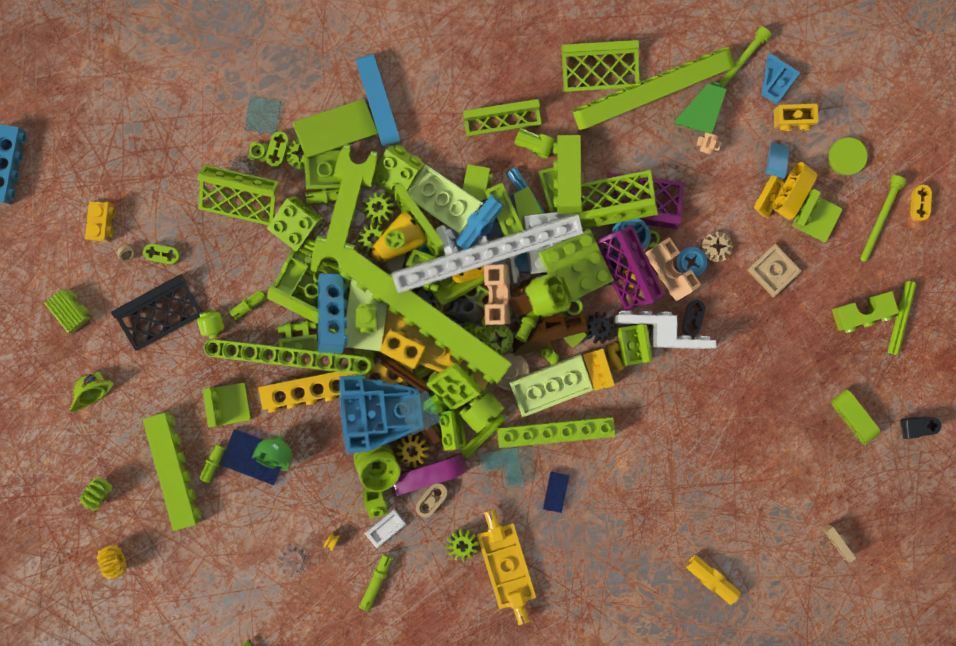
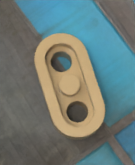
M437 483L431 485L418 500L416 512L419 516H431L445 500L447 488L444 484ZM440 489L441 495H435L434 490ZM425 503L428 504L429 509L423 510L422 505Z

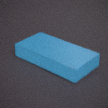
M771 142L768 151L766 174L785 178L790 147Z

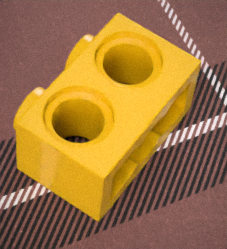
M396 329L395 332L389 330L379 351L416 370L426 351V348L423 347L424 343L416 338H413L412 341L405 338L406 334ZM393 339L400 340V346L397 349L390 347ZM413 347L417 348V355L414 358L408 357V350Z

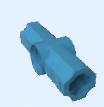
M491 195L479 211H475L469 216L467 220L468 225L455 240L456 243L464 250L473 247L481 236H485L491 231L493 227L492 222L505 207L504 204Z

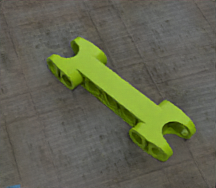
M344 144L334 171V178L340 179L342 182L327 237L318 235L316 238L311 261L312 272L317 273L322 262L328 258L337 260L340 265L351 249L355 250L356 245L349 244L347 241L362 186L372 187L376 173L378 152L371 151L367 161L362 164H355L350 159L351 145Z

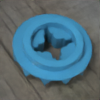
M696 247L683 249L676 260L677 269L681 273L691 269L696 277L701 275L707 267L706 255ZM696 256L694 261L696 266L692 265L687 269V258L692 259Z

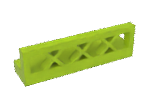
M539 99L463 111L466 136L471 137L541 126ZM535 111L537 121L528 122L524 119L527 112ZM509 115L519 118L515 125H509L505 122ZM490 118H496L500 121L496 128H491L486 124ZM477 121L481 124V127L478 131L470 132L468 122Z

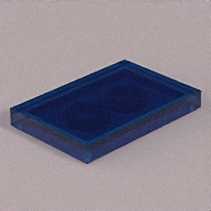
M238 429L233 430L220 463L221 466L271 485H275L282 468L277 466L275 469L256 462V458H252L257 445L264 439Z

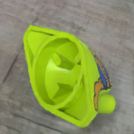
M96 372L94 375L84 374L80 376L73 386L70 411L76 412L99 401L107 394L114 383L110 380H104L101 372Z

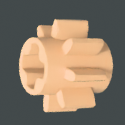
M705 133L704 137L699 136L697 145L701 146L699 151L711 155L714 154V151H719L722 143L718 141L719 136Z

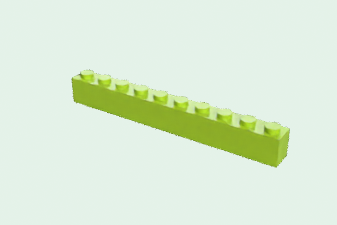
M351 249L338 266L342 277L348 281L350 279L356 281V287L363 292H366V290L373 294L371 297L378 303L385 302L389 305L387 308L395 315L398 313L403 315V321L412 327L415 324L421 328L419 332L427 338L432 336L436 339L435 344L442 349L446 347L452 351L451 355L459 361L463 359L468 362L467 367L475 373L479 370L484 374L482 378L490 384H493V382L498 384L511 366L509 361L412 291L406 290L398 293L394 279L355 250Z

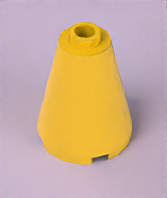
M401 213L372 246L373 251L371 254L376 261H388L426 243L423 231L417 223L414 225L410 221L413 218L408 213ZM393 229L401 231L405 238L404 245L396 250L389 248L385 243L387 232Z

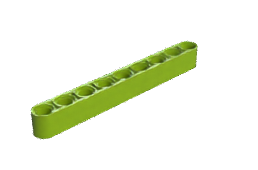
M730 48L718 49L574 109L572 112L578 129H586L733 68L735 65Z
M221 339L208 340L204 345L205 354L217 358L360 375L369 374L375 368L374 360L367 356L318 353L316 350ZM215 343L218 345V351L216 353L213 350V345ZM233 345L237 349L235 355H233L231 352V348ZM251 348H254L255 355L253 357H251L249 354ZM270 349L274 353L272 359H269L268 357V351ZM288 352L292 354V360L290 362L286 359V354ZM306 354H309L311 356V362L309 364L305 362ZM325 356H328L330 359L328 366H325L323 363ZM344 358L348 359L349 366L347 368H344L342 366V360ZM363 360H365L368 363V368L366 371L362 370L361 368V362Z

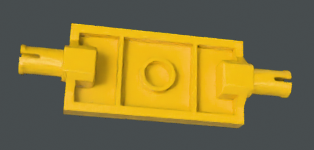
M496 509L490 510L492 518L488 510L484 512L489 529L478 533L477 538L499 609L506 607L514 609L517 624L522 625L521 616H523L525 623L530 621L525 604L527 601L535 599L536 594L514 523L502 526L499 524Z

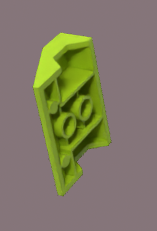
M300 247L298 251L292 249L284 262L280 274L275 282L269 286L267 299L318 324L320 273L339 274L338 265L326 259L322 262L317 273L312 272L311 261L313 252L303 247ZM347 279L343 280V282H347L346 294L344 293V299H347V308L352 279L349 281ZM329 294L330 297H336L334 294ZM329 312L331 315H337L335 312Z

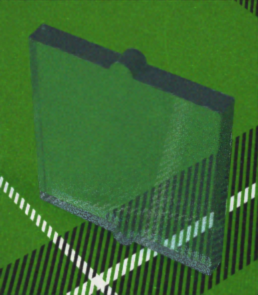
M249 97L245 130L259 132V134H274L277 132L281 101L268 100L266 97L263 99Z
M427 390L415 396L411 395L409 399L397 404L412 435L424 429L428 430L429 427L441 422Z

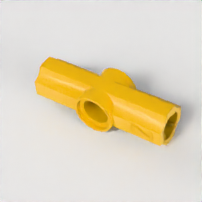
M696 554L688 560L685 566L687 570L699 578L700 582L709 590L717 593L730 605L738 600L741 592L729 583L715 568L710 567Z

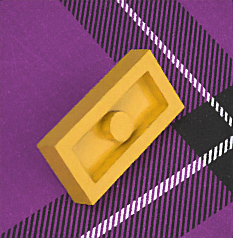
M771 175L756 201L754 209L763 217L768 218L770 216L774 201L784 185V182L779 177Z

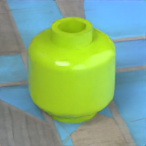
M214 309L201 312L200 317L197 318L201 335L209 336V339L221 336L220 332L225 329L221 313L216 312Z

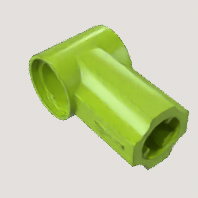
M520 128L514 144L531 150L537 156L548 159L555 140L547 135H537Z

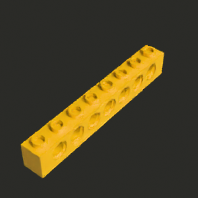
M394 360L414 374L413 368ZM380 363L375 364V368L371 373L361 375L371 379V375L377 372L380 374V380L385 383H400L403 386L411 385L400 377L396 380L391 379L389 376L390 370ZM363 366L361 368L362 370L366 371L368 366ZM333 372L258 387L262 410L268 409L270 413L280 411L279 407L287 405V409L299 407L298 403L306 402V405L318 403L317 399L325 398V402L336 400V396L340 395V391H336L333 388L334 381L339 380L340 376L360 374ZM317 384H321L324 387V391L320 395L314 391V387ZM299 387L305 391L303 398L296 396V390ZM280 391H283L286 395V399L283 402L277 399V394Z

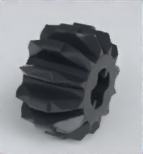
M595 312V318L589 315L588 318L591 322L586 321V325L589 326L587 332L590 331L591 333L587 336V339L594 336L593 343L595 344L598 338L601 344L605 343L604 337L610 341L611 337L608 333L612 335L616 333L614 330H610V328L616 327V323L609 324L613 317L611 316L606 320V312H603L601 318L599 312ZM599 323H602L604 331H600V333H598V329L595 328V325H599Z

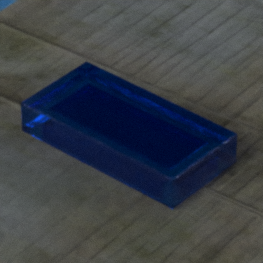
M550 471L543 504L544 510L562 513L570 475Z

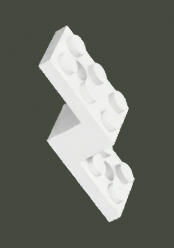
M621 311L618 315L614 316V323L652 325L651 348H716V340H710V336L695 337V340H691V336H677V316H672V312H660L657 315H652L650 311L638 312V315H633V311Z

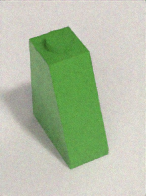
M713 81L711 84H706L675 118L673 123L712 134L727 89L722 88L723 84Z

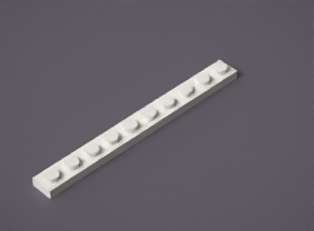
M574 214L393 272L392 276L397 292L400 293L583 234L579 215Z

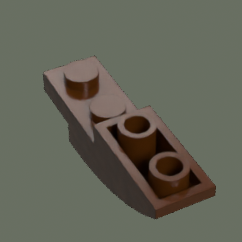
M559 313L537 322L536 327L532 328L526 342H521L516 338L513 339L514 355L517 356L552 347L551 341L587 332L584 313L566 318L563 313Z

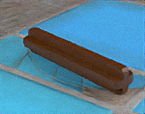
M383 357L380 362L381 365L427 395L431 389L426 385L427 382L390 357Z

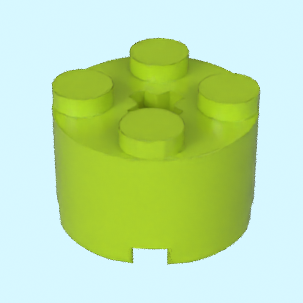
M553 272L533 279L530 285L526 287V294L530 298L535 315L549 316L567 310L570 307L571 303L568 304L569 298H572L571 289L567 280L564 277L560 278L558 276L559 273Z
M487 387L485 391L480 393V398L477 396L467 404L469 408L465 406L458 413L476 433L486 427L493 418H496L504 410V406Z

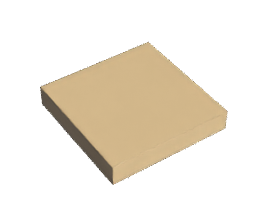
M776 243L747 269L772 297H775L802 271Z

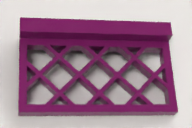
M608 172L607 178L622 176L624 174ZM640 178L638 183L644 186L648 178ZM653 178V184H657L661 189L655 194L656 204L659 207L658 215L639 219L648 226L678 229L682 218L681 207L684 182ZM626 181L622 182L623 186H621L620 188L624 189L630 183H626ZM608 185L606 186V192L611 188ZM670 186L679 187L678 194L675 197H672L666 190ZM631 189L629 192L635 196L640 189L637 192ZM614 190L610 197L616 195L618 198L620 195L619 191ZM662 192L669 199L663 206L656 198ZM627 198L625 201L624 199H622L620 202L622 204H625L628 201H630L631 198ZM607 199L604 203V208L610 207L609 200ZM672 202L677 208L676 214L668 213L665 207Z
M633 225L596 240L614 281H612V284L625 311L647 303H653L665 296ZM616 237H617V239H618V241H619V243H620L621 246L615 244V238H616ZM602 242L609 245L608 252L603 249ZM613 248L619 251L618 258L612 255ZM624 255L626 256L629 264L623 261ZM611 260L617 263L616 269L611 266ZM621 266L628 269L627 275L620 272ZM632 272L634 273L637 281L631 278ZM619 277L625 280L624 286L620 285ZM629 284L636 287L635 293L628 289ZM640 290H642L645 299L639 296ZM627 295L633 298L632 304H629L626 298Z

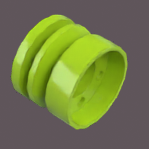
M388 443L368 452L354 454L353 460L356 471L358 472L361 484L367 490L373 492L385 491L393 487L398 481L400 467Z

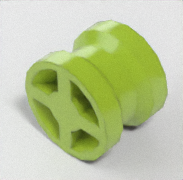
M393 229L387 232L385 243L389 248L396 250L404 245L405 238L401 231Z

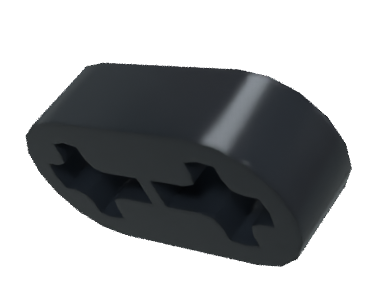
M693 300L687 305L682 330L688 336L698 334L701 329L705 305L700 300ZM697 303L698 308H701V310L696 312L694 317V310L691 309V306H695ZM692 319H694L693 326L696 327V330L689 332L687 324H691Z

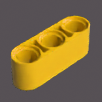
M803 162L796 164L774 201L773 209L786 219H793L815 183L817 173Z

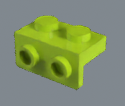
M646 324L617 328L623 366L653 361L649 331Z
M461 409L439 413L444 451L457 450L466 446L463 418L458 414Z

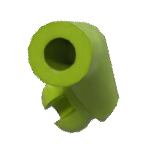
M551 347L541 349V356L548 360L550 365L559 362L560 356Z

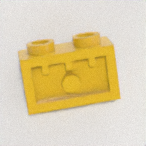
M89 201L85 233L86 240L110 242V238L113 237L114 233L112 219L115 218L116 214L114 204Z
M599 349L584 354L583 358L593 389L597 391L615 386L604 350Z

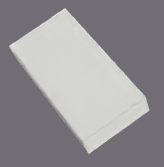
M394 509L365 532V535L378 548L407 523L398 511Z

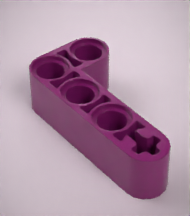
M462 453L400 473L398 481L391 487L393 496L444 482L468 472Z

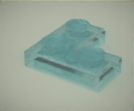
M517 447L479 454L483 473L502 470L505 489L524 486Z

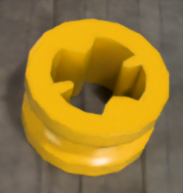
M331 532L324 544V548L329 547L330 551H333L340 535L335 536L334 532Z

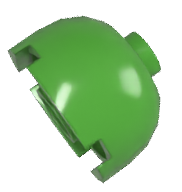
M275 436L274 438L262 440L257 445L252 458H256V462L269 468L275 469L279 466L282 467L280 471H288L292 463L293 453L290 446L285 443L286 440L284 438Z

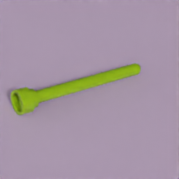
M760 26L755 32V40L734 63L735 66L729 69L719 81L720 84H723L722 88L728 84L759 45L769 41L772 33L767 28Z
M892 175L889 182L890 192L861 255V261H868L898 191L905 187L907 179L898 175Z

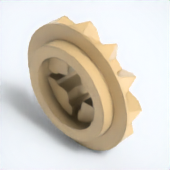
M718 231L708 234L702 243V251L706 258L713 262L726 260L731 255L733 248L731 238L726 233ZM717 239L720 245L725 246L719 249V252H717L716 248L710 247L716 244Z

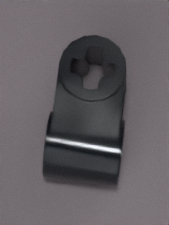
M935 417L900 419L903 439L934 435L941 430V422Z

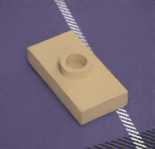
M827 524L823 527L824 533L842 558L848 562L854 561L856 557L848 548L849 542L842 534L839 535L833 526Z

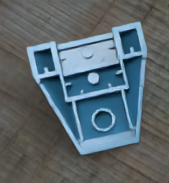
M361 375L339 377L342 431L347 454L368 452L423 428L420 392L418 389L399 384H389L382 380H373Z

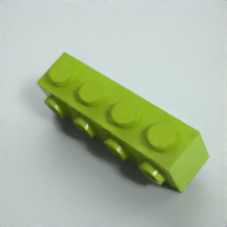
M557 135V142L553 143V154H557V160H553V172H557V178H554V189H557V195H554V207H557V214H578L581 212V135Z

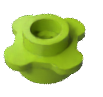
M251 142L248 158L250 160H260L261 162L266 161L268 145Z

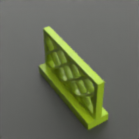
M639 40L562 45L564 92L626 88L633 85L627 84L622 79L628 71L635 76V84L640 82ZM634 53V62L630 66L621 60L625 54ZM612 54L617 61L610 68L602 60L606 55ZM588 56H594L598 60L592 69L583 62ZM566 57H575L579 64L572 70L567 66ZM618 62L627 68L621 77L612 70ZM599 63L608 69L602 78L593 71ZM580 64L589 70L583 79L574 72ZM609 72L618 78L614 85H608L603 80ZM590 73L599 79L595 86H589L584 81ZM573 74L581 82L576 87L568 88L567 79Z
M205 164L199 171V210L264 225L270 224L275 216L279 181ZM205 182L213 184L215 189L210 191L205 186ZM229 187L234 193L228 195L223 188ZM219 191L224 199L218 201L213 194ZM241 192H250L253 197L247 200ZM237 195L243 203L237 205L231 198ZM262 195L271 197V202L266 204L260 197ZM209 197L214 202V205L204 204V199ZM257 200L262 207L256 210L250 202ZM228 201L233 209H225L222 204ZM246 205L252 213L245 214L240 208ZM265 210L270 216L269 219L263 218L259 212Z
M651 170L581 184V190L590 189L592 191L587 197L581 195V212L578 215L582 229L658 215ZM648 177V181L644 186L637 183L640 178ZM627 181L630 183L625 190L618 187L621 182ZM608 185L611 187L606 193L600 191L602 186ZM633 186L640 189L635 196L629 193ZM614 190L621 193L616 200L610 197ZM644 192L651 195L650 199H639ZM596 193L602 196L598 203L591 200ZM625 196L632 199L629 203H620ZM606 199L612 202L610 207L603 208L601 206ZM587 203L594 206L592 210L583 212V208Z

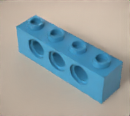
M0 124V181L2 179L5 181L4 185L0 188V203L11 205L16 195L14 188L15 183L19 179L18 168L19 163L23 159L22 148L26 143L27 137L26 131L19 127ZM12 142V147L7 150V144ZM8 160V166L3 169V163Z
M320 273L318 353H342L344 346H347L348 335H344V329H347V317H344V311L347 310V299H344L347 282H343V277L340 274ZM329 294H334L336 297H330ZM329 312H335L337 315H331ZM334 329L337 333H331L329 330Z

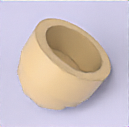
M123 245L118 248L117 255L121 261L128 262L133 259L134 251L131 247Z

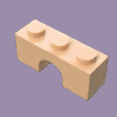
M669 237L647 251L646 255L650 264L658 273L659 278L668 288L670 295L674 297L675 301H678L696 290L701 284L691 269L681 273L674 268L673 259L680 252Z
M484 265L485 285L488 286L489 301L485 305V325L510 324V303L508 301L510 298L509 265Z

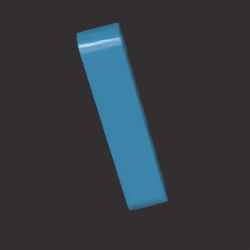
M374 53L356 58L355 60L382 147L401 142Z

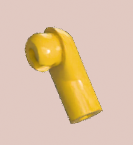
M613 342L607 347L609 359L615 369L621 371L625 366H623L622 360L616 353L620 351V346L617 342Z

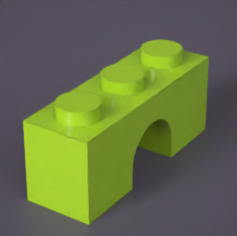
M885 292L869 297L870 309L865 315L859 312L856 302L833 308L832 312L838 331L845 330L846 333L857 330L856 326L859 325L868 327L875 325V321L882 319V322L894 319L893 315L898 314L899 311L893 292Z

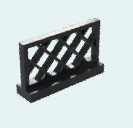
M180 274L111 311L114 319H117L133 348L137 351L198 318L202 310L188 288L185 278ZM183 287L186 292L185 300L174 298L176 289ZM160 298L170 299L168 310L157 307ZM173 300L184 303L181 313L171 311ZM186 304L194 306L197 314L193 316L185 315ZM143 307L153 308L151 319L140 316ZM156 309L167 312L164 322L153 320ZM169 313L180 316L178 324L171 325L167 323ZM127 316L135 317L134 328L126 326L123 318ZM139 319L150 321L147 331L137 329ZM152 323L163 325L160 334L150 333ZM136 332L146 334L145 341L140 345L134 339Z

